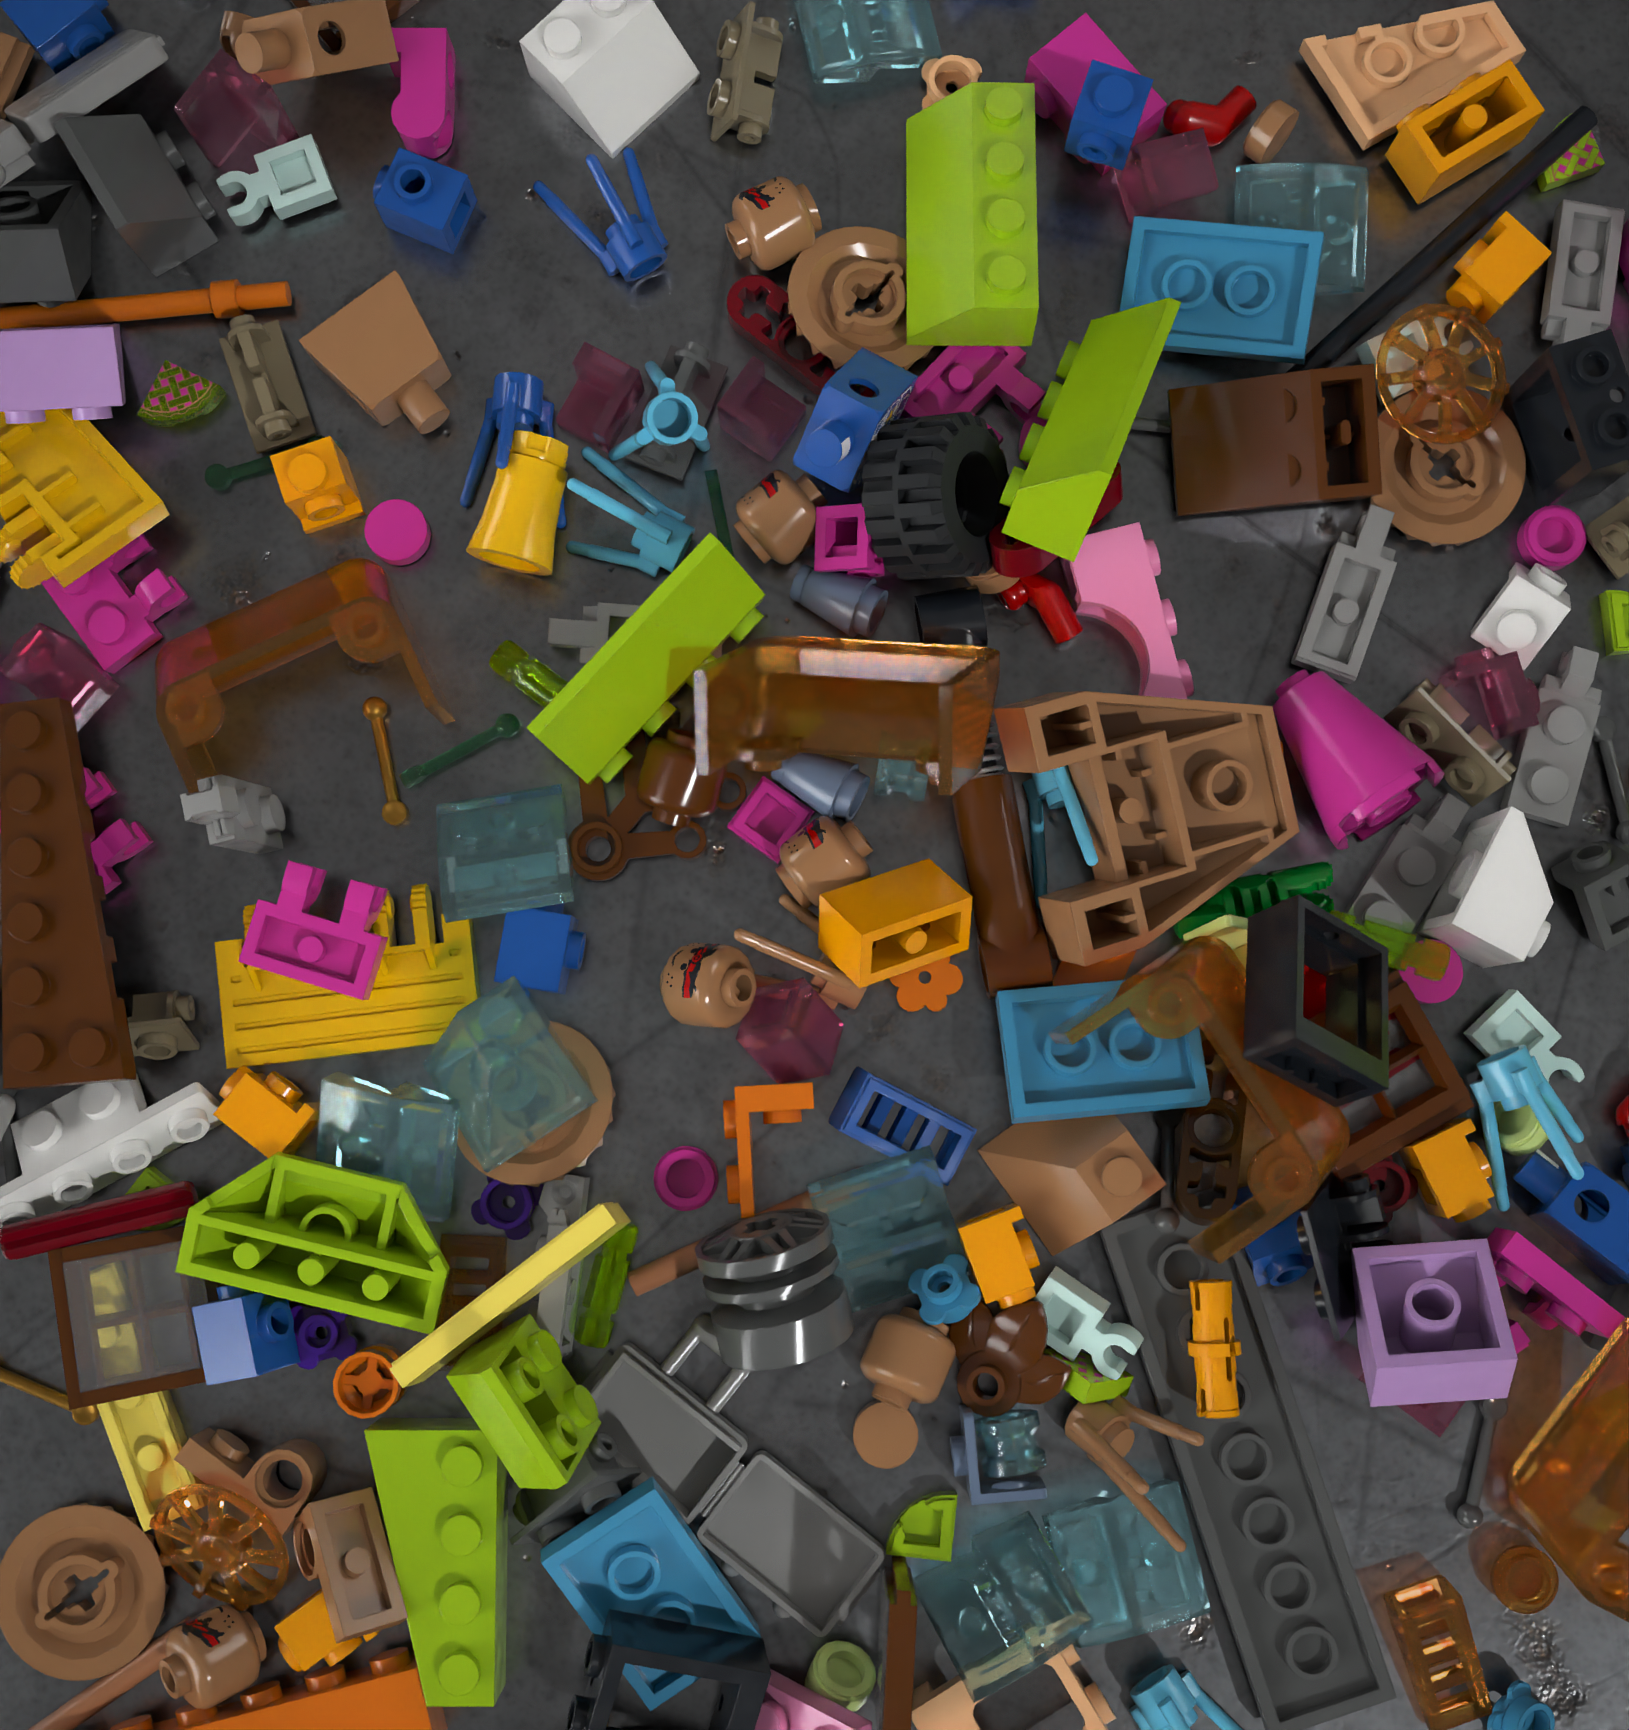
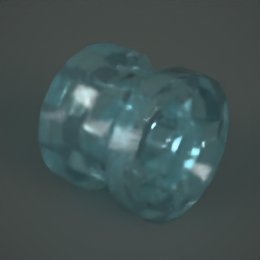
M882 732L873 795L886 797L894 791L906 793L912 801L924 802L933 739L919 738L915 742L910 743L900 741L895 734Z
M1010 1410L1001 1416H983L974 1421L976 1436L984 1441L986 1454L981 1460L985 1477L1017 1476L1040 1470L1048 1465L1045 1450L1038 1446L1035 1432L1040 1426L1037 1410Z

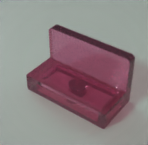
M222 49L216 53L174 107V111L206 159L217 168L224 164L248 132L270 148L300 138L272 86L255 73L246 72L237 60Z

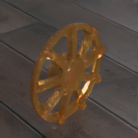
M1426 303L1408 311L1390 326L1378 350L1376 380L1386 409L1404 430L1426 442L1441 445L1456 444L1477 436L1492 425V421L1502 406L1504 396L1509 393L1510 383L1506 382V368L1500 350L1503 343L1500 337L1494 338L1488 328L1471 314L1472 310L1465 306L1458 308L1446 304ZM1433 317L1454 321L1446 346L1442 345ZM1419 321L1428 344V351L1426 352L1399 332L1411 322ZM1467 328L1479 340L1481 346L1465 355H1461L1459 347ZM1390 347L1399 349L1416 361L1412 371L1386 373V362ZM1487 355L1491 366L1492 378L1471 373L1468 370L1469 365ZM1412 383L1418 396L1407 410L1402 413L1390 394L1389 386ZM1466 386L1491 392L1484 412H1482L1467 392ZM1452 399H1455L1472 422L1471 426L1456 433H1452ZM1428 402L1438 403L1439 422L1437 433L1427 431L1412 423Z
M189 1484L176 1488L163 1498L150 1520L149 1527L154 1529L158 1546L162 1552L158 1560L162 1566L171 1565L179 1576L193 1586L192 1595L198 1599H201L206 1594L219 1601L233 1604L237 1611H245L249 1605L261 1604L268 1600L272 1601L287 1580L289 1555L286 1544L277 1527L255 1504L231 1490L210 1484ZM188 1495H208L209 1519L206 1523L191 1506ZM224 1500L239 1507L251 1517L244 1523H241L236 1518L223 1514ZM172 1506L192 1530L169 1519ZM262 1527L271 1539L275 1549L260 1550L252 1548L253 1540L251 1533ZM171 1537L192 1547L177 1549ZM201 1561L203 1563L201 1574L194 1570L187 1562ZM246 1562L278 1567L275 1579L270 1580ZM215 1571L221 1574L226 1587L211 1581ZM236 1573L257 1590L244 1591Z

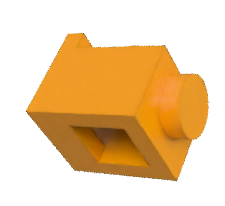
M1505 211L1482 239L1480 238L1454 265L1453 268L1461 276L1446 291V299L1455 311H1458V314L1466 318H1473L1483 327L1533 276L1552 252L1509 212Z
M331 436L270 456L284 502L301 520L306 534L366 515L348 459Z
M243 1065L228 1078L221 1088L219 1095L225 1100L213 1115L269 1158L277 1152L294 1155L329 1112V1109L321 1102H310L302 1105L298 1100L303 1095V1092L278 1072L271 1071L266 1076L264 1073H254L246 1065Z
M1455 1117L1398 1150L1408 1173L1414 1175L1418 1181V1193L1429 1215L1447 1219L1453 1217L1455 1223L1473 1219L1487 1212L1492 1207L1488 1199L1495 1196L1487 1181V1178L1492 1176V1170L1485 1154L1475 1142L1468 1143L1465 1137L1476 1131L1471 1118Z
M1014 1202L954 1224L965 1256L970 1264L975 1283L981 1291V1298L986 1304L997 1300L1000 1309L1024 1303L1037 1295L1030 1269L1040 1266L1028 1231L1023 1229L1015 1232L1012 1223L1024 1219L1020 1206Z
M322 1588L289 1611L274 1627L280 1636L278 1638V1647L283 1658L297 1672L302 1670L305 1672L322 1658L332 1667L363 1642L361 1637H357L336 1644ZM380 1631L363 1635V1638L368 1642Z

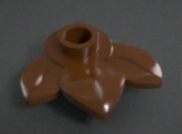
M981 1299L968 1316L950 1324L949 1339L954 1344L956 1357L961 1364L957 1375L958 1393L966 1407H971L974 1413L984 1417H997L1007 1413L1016 1403L1040 1405L1057 1396L1065 1386L1072 1368L1063 1360L1044 1353L1047 1344L1048 1324L1044 1304L1041 1301L1034 1300L1014 1305L994 1317L990 1308ZM981 1373H988L995 1377L998 1382V1392L996 1395H986L980 1390L978 1378Z

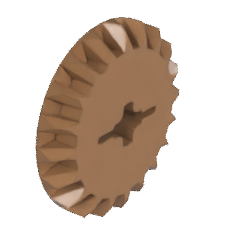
M843 227L819 236L815 239L812 247L803 250L799 254L792 267L786 289L789 300L788 315L793 316L796 322L797 336H805L810 342L813 355L821 352L831 359L834 369L844 365L863 347L905 370H908L920 358H926L933 346L906 345V240L904 238L872 227ZM882 288L874 310L867 308L862 313L858 311L852 314L857 297L865 299L869 295L874 296Z
M1447 385L1430 386L1401 396L1379 415L1378 432L1382 494L1371 497V504L1395 512L1390 526L1396 527L1405 533L1407 540H1422L1429 542L1432 547L1442 544H1456L1459 546L1468 541L1482 538L1499 526L1510 515L1523 490L1526 459L1518 431L1504 411L1495 403L1474 391L1461 387ZM1445 454L1451 457L1455 463L1449 471L1455 477L1454 481L1446 475L1438 481L1432 478L1429 471L1434 464L1428 458V455L1437 460L1441 459Z
M527 1020L502 1027L486 1036L469 1052L455 1075L448 1104L450 1127L455 1142L461 1153L475 1168L486 1176L510 1186L529 1185L538 1187L541 1183L563 1180L565 1175L576 1167L586 1166L589 1155L595 1148L603 1145V1135L608 1124L613 1121L612 1103L613 1098L616 1096L610 1077L611 1070L599 1050L589 1039L564 1024L548 1020ZM532 1081L536 1085L537 1092L543 1098L549 1099L547 1106L538 1108L534 1125L530 1122V1117L527 1113L517 1109L518 1102L528 1100L529 1090L532 1089Z
M86 1502L73 1506L59 1507L35 1519L15 1537L1 1561L0 1628L14 1652L32 1668L45 1675L63 1680L85 1681L112 1674L135 1659L153 1640V1635L166 1614L163 1610L165 1597L170 1588L166 1584L164 1576L166 1560L159 1557L154 1547V1536L143 1532L136 1524V1517L124 1516L114 1511L112 1506L88 1505ZM105 1569L109 1570V1574L97 1583L99 1587L91 1594L96 1603L94 1606L87 1599H84L77 1604L73 1602L59 1613L56 1612V1607L70 1597L69 1593L76 1587L75 1580L72 1577L74 1574L83 1581L91 1576L93 1578Z

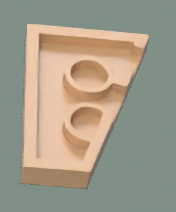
M1494 0L1420 15L1416 22L1382 28L1381 23L1359 27L1355 34L1327 40L1326 35L1306 38L1303 39L1299 49V53L1363 151L1396 133V125L1399 121L1417 107L1426 103L1430 107L1446 98L1449 92L1461 81L1476 72L1484 75L1511 59L1514 65L1517 64L1526 52L1525 47Z

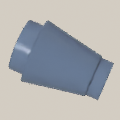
M804 564L800 567L794 578L790 598L801 603L802 606L850 637H854L858 633L870 637L877 629L883 617L888 601V591L878 587L875 578L847 575L843 572L814 571V567Z
M786 745L782 749L771 773L773 780L781 783L782 786L823 816H828L832 819L837 817L846 822L852 820L856 815L870 784V777L859 772V764L803 749H796L790 745Z

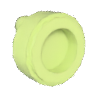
M1500 1101L1493 1102L1501 1149L1517 1157L1527 1155L1540 1149L1548 1140L1530 1105L1511 1111H1504Z
M836 1640L826 1643L817 1651L807 1672L804 1684L806 1688L854 1712L859 1710L868 1700L876 1682V1670L870 1656L861 1647L850 1642Z

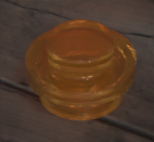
M1515 1545L1502 1551L1494 1560L1490 1572L1491 1587L1495 1596L1503 1605L1517 1613L1534 1614L1544 1610L1552 1603L1558 1591L1559 1577L1554 1563L1545 1553L1529 1545Z

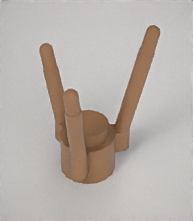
M782 894L779 897V903L818 934L819 917L808 908H803L790 895ZM739 928L734 931V938L737 941L811 973L810 983L818 986L813 987L755 974L757 989L815 1001L835 1010L838 1003L854 1010L868 987L865 986L859 989L824 953L821 954L819 960H815L745 929Z
M1121 1395L1117 1396L1110 1404L1106 1401L1087 1404L1078 1402L1067 1418L1065 1435L1085 1451L1087 1458L1109 1476L1175 1551L1180 1553L1185 1551V1541L1144 1495L1149 1491L1148 1483L1124 1459L1130 1451L1135 1438L1134 1431L1130 1429L1129 1424L1131 1422L1137 1423L1194 1446H1202L1205 1441L1204 1436L1183 1425L1137 1408Z

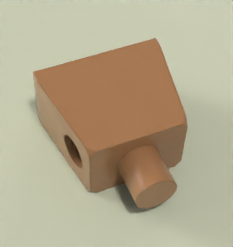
M346 0L296 8L243 20L242 33L238 36L235 43V53L240 66L246 72L253 74L254 81L260 87L322 77L399 61L385 0ZM338 28L342 37L341 49L325 52L319 43L318 31Z
M396 270L299 339V342L317 367L381 426L390 424L405 413L418 432L426 434L438 428L448 418L450 411L436 394L435 390L446 383L452 375Z

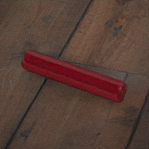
M181 1181L7 1224L0 1228L1 1249L6 1259L17 1260L51 1250L186 1218L188 1209L198 1202L197 1192L192 1182Z

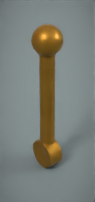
M374 696L365 700L362 712L368 720H371L387 803L382 808V817L387 823L399 826L407 821L409 810L403 802L399 801L383 717L387 713V705L382 698Z
M0 1367V1382L72 1412L74 1421L79 1425H89L100 1417L97 1405L69 1410L67 1395Z

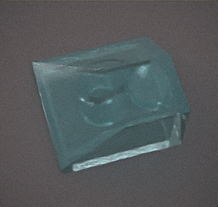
M514 975L458 1011L423 1063L426 1072L483 1170L487 1173L598 1101L538 1001Z

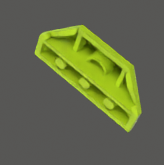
M277 1152L188 1209L175 1272L430 1334L437 1328L450 1267L405 1182Z

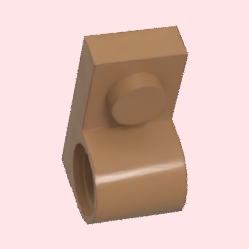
M208 1427L190 1437L174 1460L278 1540L294 1527L296 1518L302 1513L307 1504L311 1503L322 1488L327 1477V1462L324 1453L315 1443L306 1439L293 1438L282 1442L264 1454L255 1463L247 1456L250 1452L248 1446L229 1431L217 1429L215 1432ZM279 1460H288L300 1469L302 1474L300 1490H290L279 1482L276 1474Z
M368 1487L308 1503L294 1523V1550L303 1576L308 1581L320 1580L336 1644L400 1625L404 1622L408 1615L373 1488Z

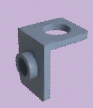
M965 1404L959 1405L962 1435L950 1436L954 1477L966 1476L967 1493L971 1505L1047 1498V1488L1041 1477L979 1481L973 1411L971 1407H966Z

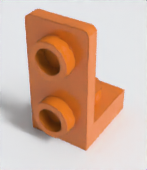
M813 1082L734 1087L735 1100H723L725 1139H737L738 1165H727L728 1204H740L741 1218H751L756 1215L751 1112L763 1111V1124L802 1122L801 1109H814Z

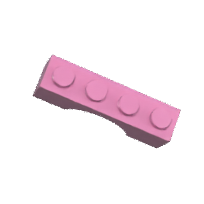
M1140 522L1086 535L1074 562L1059 557L1073 611L1076 615L1096 618L1110 624L1128 640L1136 654L1140 668L1138 695L1187 699V697L1192 696L1194 686L1190 668L1185 659L1177 660L1171 636L1177 635L1175 612L1168 598L1160 599L1154 577L1161 574L1160 558L1154 540L1152 538L1144 540Z

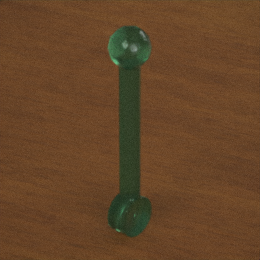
M313 435L307 443L325 438V436ZM271 455L229 468L221 464H213L205 471V481L215 490H225L229 488L233 479L273 468L270 459Z
M717 469L705 471L718 540L734 557Z
M511 713L501 714L494 726L422 765H416L405 770L399 775V778L405 788L412 787L425 780L431 773L500 736L509 738L516 735L520 729L519 719Z

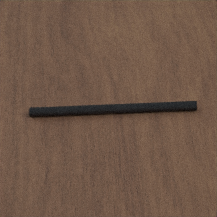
M1583 105L1574 111L1306 354L1304 365L1295 364L1286 373L1328 368L1595 127L1598 123L1595 113Z

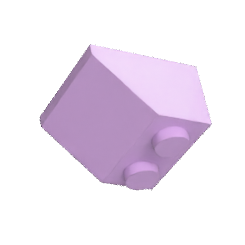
M120 324L0 329V412L5 413L7 424L46 421L45 410L71 408L73 420L113 418L111 406H123L125 404Z
M1487 1238L1352 1248L1351 1260L1358 1348L1370 1407L1508 1397L1518 1357Z

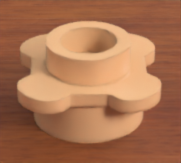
M947 55L940 59L932 58L923 65L921 71L923 80L927 82V95L922 100V110L952 94L947 91V85L954 84L957 86V90L971 82H978L982 75L980 64L972 58H964L959 55Z

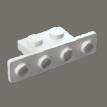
M136 1073V1080L85 1084L10 1124L22 1175L0 1187V1228L7 1224L60 1212L71 1205L81 1203L91 1197L93 1193L128 1174L143 1170L152 1161L178 1147L202 1138L208 1131L223 1124L221 1120L213 1115L221 1103L200 1083L195 1082L147 1107L139 1077Z

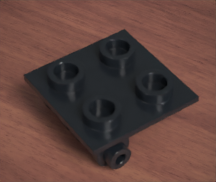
M1330 1173L1302 1209L1301 1215L1297 1220V1233L1301 1249L1305 1255H1312L1318 1276L1314 1283V1298L1317 1311L1322 1319H1329L1334 1341L1342 1340L1356 1317L1351 1260L1352 1248L1394 1245L1391 1240L1355 1242L1378 1238L1390 1231L1388 1222L1384 1221L1386 1215L1379 1186L1371 1184L1369 1174L1367 1173L1354 1174L1343 1178L1344 1187H1341L1334 1173Z

